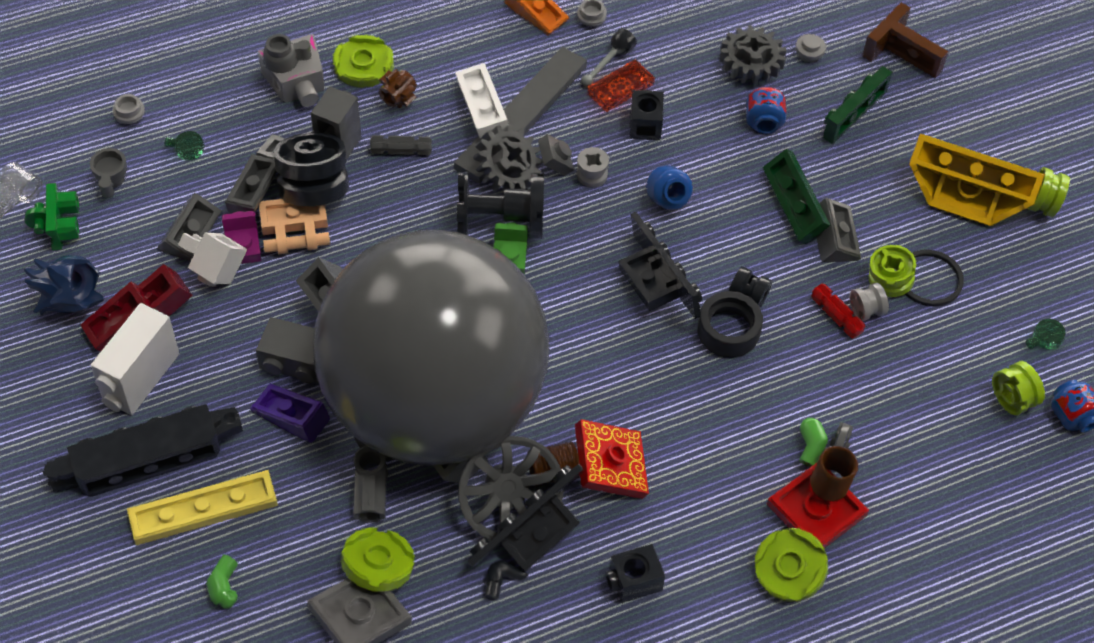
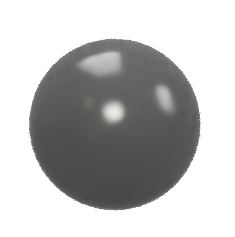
M417 230L389 237L367 248L350 261L335 278L325 295L317 316L313 338L314 366L321 392L331 411L344 428L361 443L384 456L410 464L436 466L458 463L484 453L505 440L520 426L532 410L542 390L548 369V327L542 305L529 280L499 250L477 238L459 232Z

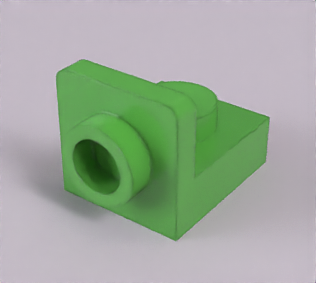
M496 223L494 248L509 258L525 275L528 226L516 223Z

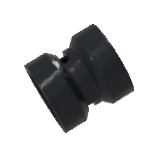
M741 266L730 285L729 291L740 292L751 297L761 308L770 292L773 280L765 276L757 277L753 275L752 270Z

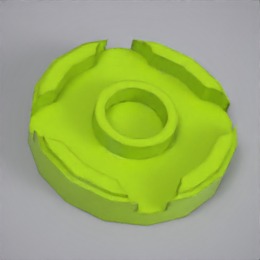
M371 35L350 37L348 42L340 43L333 54L334 72L347 85L358 88L373 87L381 83L379 79L389 70L393 71V51L379 37Z
M369 527L358 530L347 538L341 553V565L347 577L355 584L371 591H390L400 588L409 580L414 568V550L408 541L398 533L388 529L387 533L377 531L378 528Z
M799 528L778 530L771 533L760 543L755 555V572L761 586L772 597L785 602H800L812 597L823 586L828 575V557L822 543L811 533Z

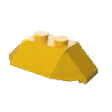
M921 133L909 163L929 206L988 226H992L1033 206L1045 176L1043 173Z

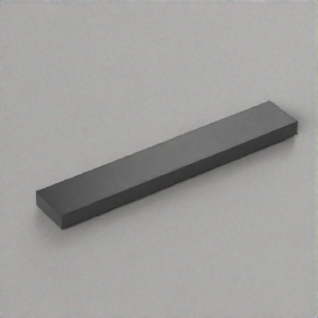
M561 47L503 109L508 124L513 126L515 133L523 128L525 135L585 70L587 67V60L564 47ZM478 136L454 162V170L458 172L469 171V178L480 184L486 175L484 172H476V168L481 165V162L473 159V156L479 152L475 146L482 140Z

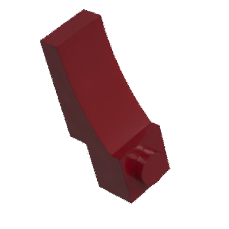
M163 264L139 285L132 281L129 282L80 326L94 348L101 352L140 303L170 316L193 295L178 273Z

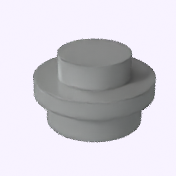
M584 0L577 9L578 20L586 26L601 25L607 17V10L600 0Z
M806 34L798 38L796 51L801 60L809 63L816 62L825 54L826 43L817 35Z
M132 94L121 95L116 99L113 106L115 119L124 124H132L139 121L145 113L143 102Z

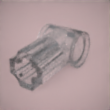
M10 162L0 172V219L19 202L28 203L33 201L42 190V180L18 162Z

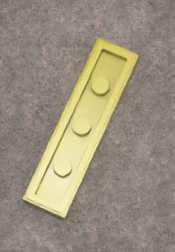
M269 470L127 508L135 544L140 545L276 507L278 503Z

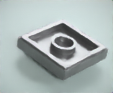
M349 578L308 600V609L335 643H380L412 624V616L391 591H371L358 586Z

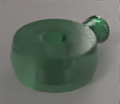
M193 131L183 132L177 138L166 137L164 141L165 147L175 148L178 156L184 160L197 159L204 152V140L200 134Z
M1043 319L1034 327L1033 337L1026 340V345L1029 349H1033L1038 345L1048 350L1056 349L1065 340V328L1055 319Z

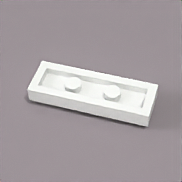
M485 63L455 72L479 138H482L486 132L492 131L498 125L503 129L509 125Z

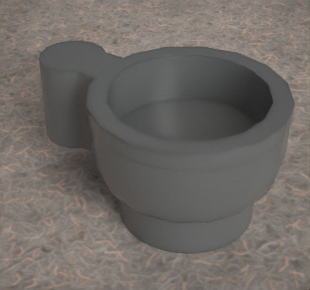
M283 34L270 36L263 49V63L269 71L274 73L289 72L296 67L298 60H309L312 56L309 41L302 40L292 43L290 38Z
M105 148L97 151L91 157L89 163L93 176L99 181L98 185L101 195L104 198H110L114 195L113 188L120 186L125 180L127 162L125 155L118 149Z

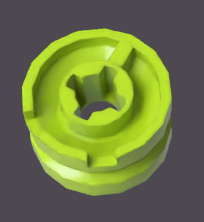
M1043 167L1039 172L1045 174L1035 203L1027 209L1035 212L1042 210L1044 215L1053 218L1059 212L1066 198L1070 177L1062 173L1058 175L1053 174V170Z
M886 245L874 251L870 257V285L879 283L885 290L887 297L902 296L909 292L915 280L916 259L914 254L900 245Z
M1018 361L1010 365L1008 369L1004 368L994 373L992 377V387L998 402L1012 415L1022 414L1028 408L1042 404L1045 399L1043 382L1039 374L1027 362Z

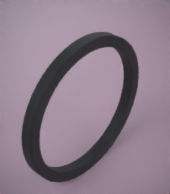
M925 249L912 252L915 258L931 256L948 263L956 272L958 287L952 295L939 300L922 298L911 290L905 295L921 305L933 307L943 306L954 301L961 293L964 284L963 272L957 262L950 256L935 250Z

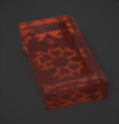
M634 59L589 85L587 93L605 112H608L632 98L633 90H646L654 85L655 77Z

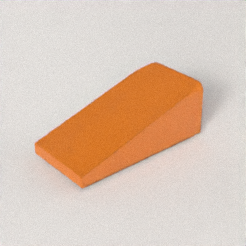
M504 0V3L548 36L570 18L553 0Z

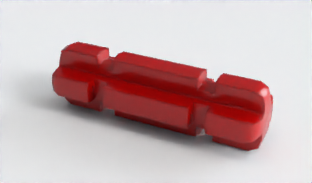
M821 283L815 287L811 298L819 306L823 305L822 309L840 327H845L843 331L850 338L855 339L864 332L865 323L858 316L853 317L854 312L837 295L832 296L833 291L826 284Z

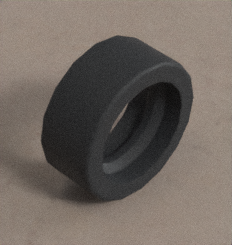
M725 291L714 294L704 302L700 309L701 317L698 320L697 333L701 343L710 352L722 357L734 358L743 356L755 348L762 331L763 314L759 305L751 297L740 292ZM718 313H736L749 323L750 328L744 335L736 337L725 336L717 332L711 326L710 321Z

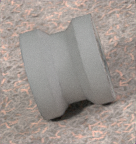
M596 147L582 150L578 155L577 179L586 187H600L606 182L608 177V154Z
M879 283L871 284L865 290L857 288L850 291L849 299L852 311L862 321L870 319V316L874 314L882 316L888 313V298L885 290Z

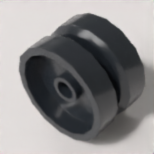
M314 132L297 134L285 138L274 148V162L278 172L276 177L280 198L285 202L297 206H320L337 201L347 193L349 179L345 166L347 162L346 150L343 141L338 137L327 133Z

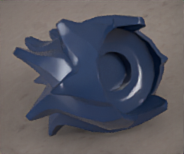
M68 255L52 262H45L35 258L34 263L40 270H33L29 267L24 268L25 273L31 278L24 281L29 285L28 288L35 289L41 293L40 299L33 311L35 313L40 312V315H43L46 311L78 313L104 301L103 295L94 291L101 272L88 259L82 256Z

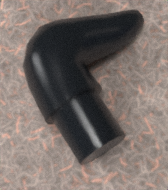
M495 561L489 566L486 574L484 597L490 600L499 599L500 587L503 585L504 577L522 580L527 578L528 574L506 561Z

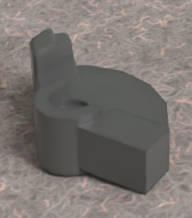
M840 422L835 438L832 437L829 447L841 446L849 449L850 443L848 441L853 426Z

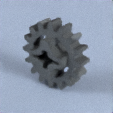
M748 25L747 31H743L738 27L735 34L728 32L726 40H722L719 61L723 62L722 69L723 71L731 70L730 77L732 79L740 76L741 83H745L747 79H752L753 84L757 85L758 79L761 78L764 82L768 83L770 75L777 78L779 71L784 68L786 48L782 47L783 40H774L775 32L773 31L765 34L764 27H760L758 31H754L751 25Z
M511 124L504 129L498 125L492 131L486 132L482 136V140L475 146L479 152L473 156V159L481 162V165L476 168V172L485 173L486 176L482 181L487 183L491 180L493 182L492 190L494 191L500 187H503V191L504 189L529 188L531 173H541L537 167L543 163V160L535 155L540 151V147H532L533 136L527 139L523 137V128L515 133Z

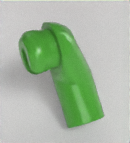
M812 417L804 419L800 425V433L807 445L799 461L808 467L818 462L828 443V437L822 423Z
M222 555L206 583L211 601L215 605L220 604L223 609L231 608L238 598L237 592L230 589L228 581L238 563L227 555Z

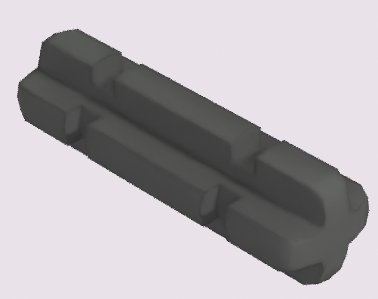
M372 135L370 151L373 154H384V151H388V154L414 155V152H418V155H430L432 152V139L429 136H418V139H414V136L388 135V138H384V135Z

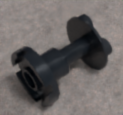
M469 171L458 172L457 232L468 235L469 214L504 215L503 221L529 222V238L542 239L544 173H531L530 189H504V195L469 194Z

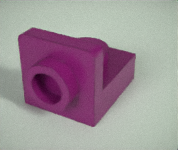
M237 211L222 215L225 236L248 249L241 264L261 262L255 212Z

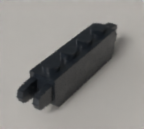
M207 404L187 407L181 412L169 416L154 417L146 423L130 428H118L110 434L94 439L86 438L77 444L68 446L67 455L55 458V460L50 462L47 461V464H44L43 474L48 478L49 481L47 483L53 491L62 492L63 490L67 491L79 487L81 493L86 496L100 495L216 458L221 450L219 442L243 431L239 413L236 407L209 412Z

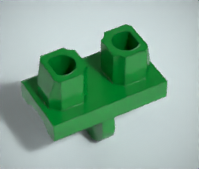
M56 183L46 184V208H44L43 203L37 202L34 204V208H30L25 212V224L34 228V233L42 234L44 229H46V234L51 237L52 251L62 250L63 240L79 238L77 217L63 218V214L79 213V199L76 191L59 192Z

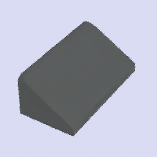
M254 154L250 156L225 201L229 214L237 211L256 212L277 173L274 159Z
M194 193L186 201L157 248L162 252L191 261L194 253L178 245L183 233H187L190 236L197 234L203 237L205 232L209 233L222 210L197 193Z
M825 198L820 202V205L831 226L816 236L821 261H859L861 253L851 206Z

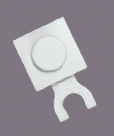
M205 232L203 237L197 234L190 236L187 233H183L178 243L183 249L194 253L188 268L199 274L197 277L199 281L215 287L216 284H231L248 250L220 233Z

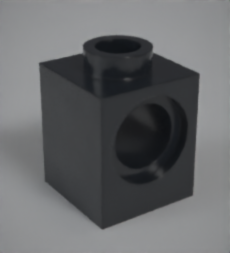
M651 90L632 91L629 139L661 140L664 92Z
M653 544L612 555L609 571L605 572L609 589L612 593L617 592L621 604L663 591L666 576ZM636 571L641 574V577L630 578L625 573Z

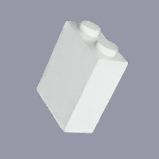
M140 303L92 362L91 368L96 379L95 383L100 390L102 402L109 409L115 412L122 410L132 416L180 354L169 316Z

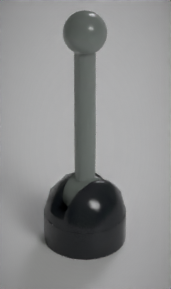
M619 28L613 34L610 40L612 50L589 75L582 77L581 83L583 86H591L593 78L616 54L625 55L634 49L637 45V40L630 31L625 28Z

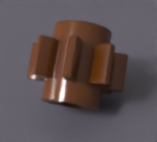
M397 69L392 72L389 70L379 79L383 84L379 89V95L388 106H398V108H401L404 105L407 107L417 98L413 93L416 90L417 83L409 72L405 70L398 71Z

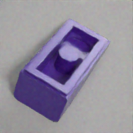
M271 383L250 408L251 412L310 443L314 442L330 420V416L322 402Z

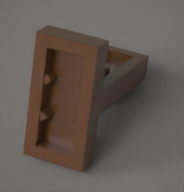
M900 2L867 36L862 56L873 62L884 49H887L936 79L943 70L949 51L906 27L911 8Z

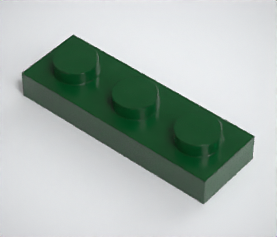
M882 66L874 74H868L856 92L850 91L838 109L833 108L829 111L824 119L826 127L823 138L834 144L887 93L893 72Z
M785 149L762 167L800 242L807 244L831 226L792 151Z

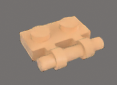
M283 199L260 202L259 210L263 235L276 234V239L263 240L265 253L278 251L279 255L287 254L288 250L308 248V251L318 250L317 246L330 245L329 232H315L317 228L328 227L325 205L313 207L289 204ZM305 230L306 235L286 237V232Z

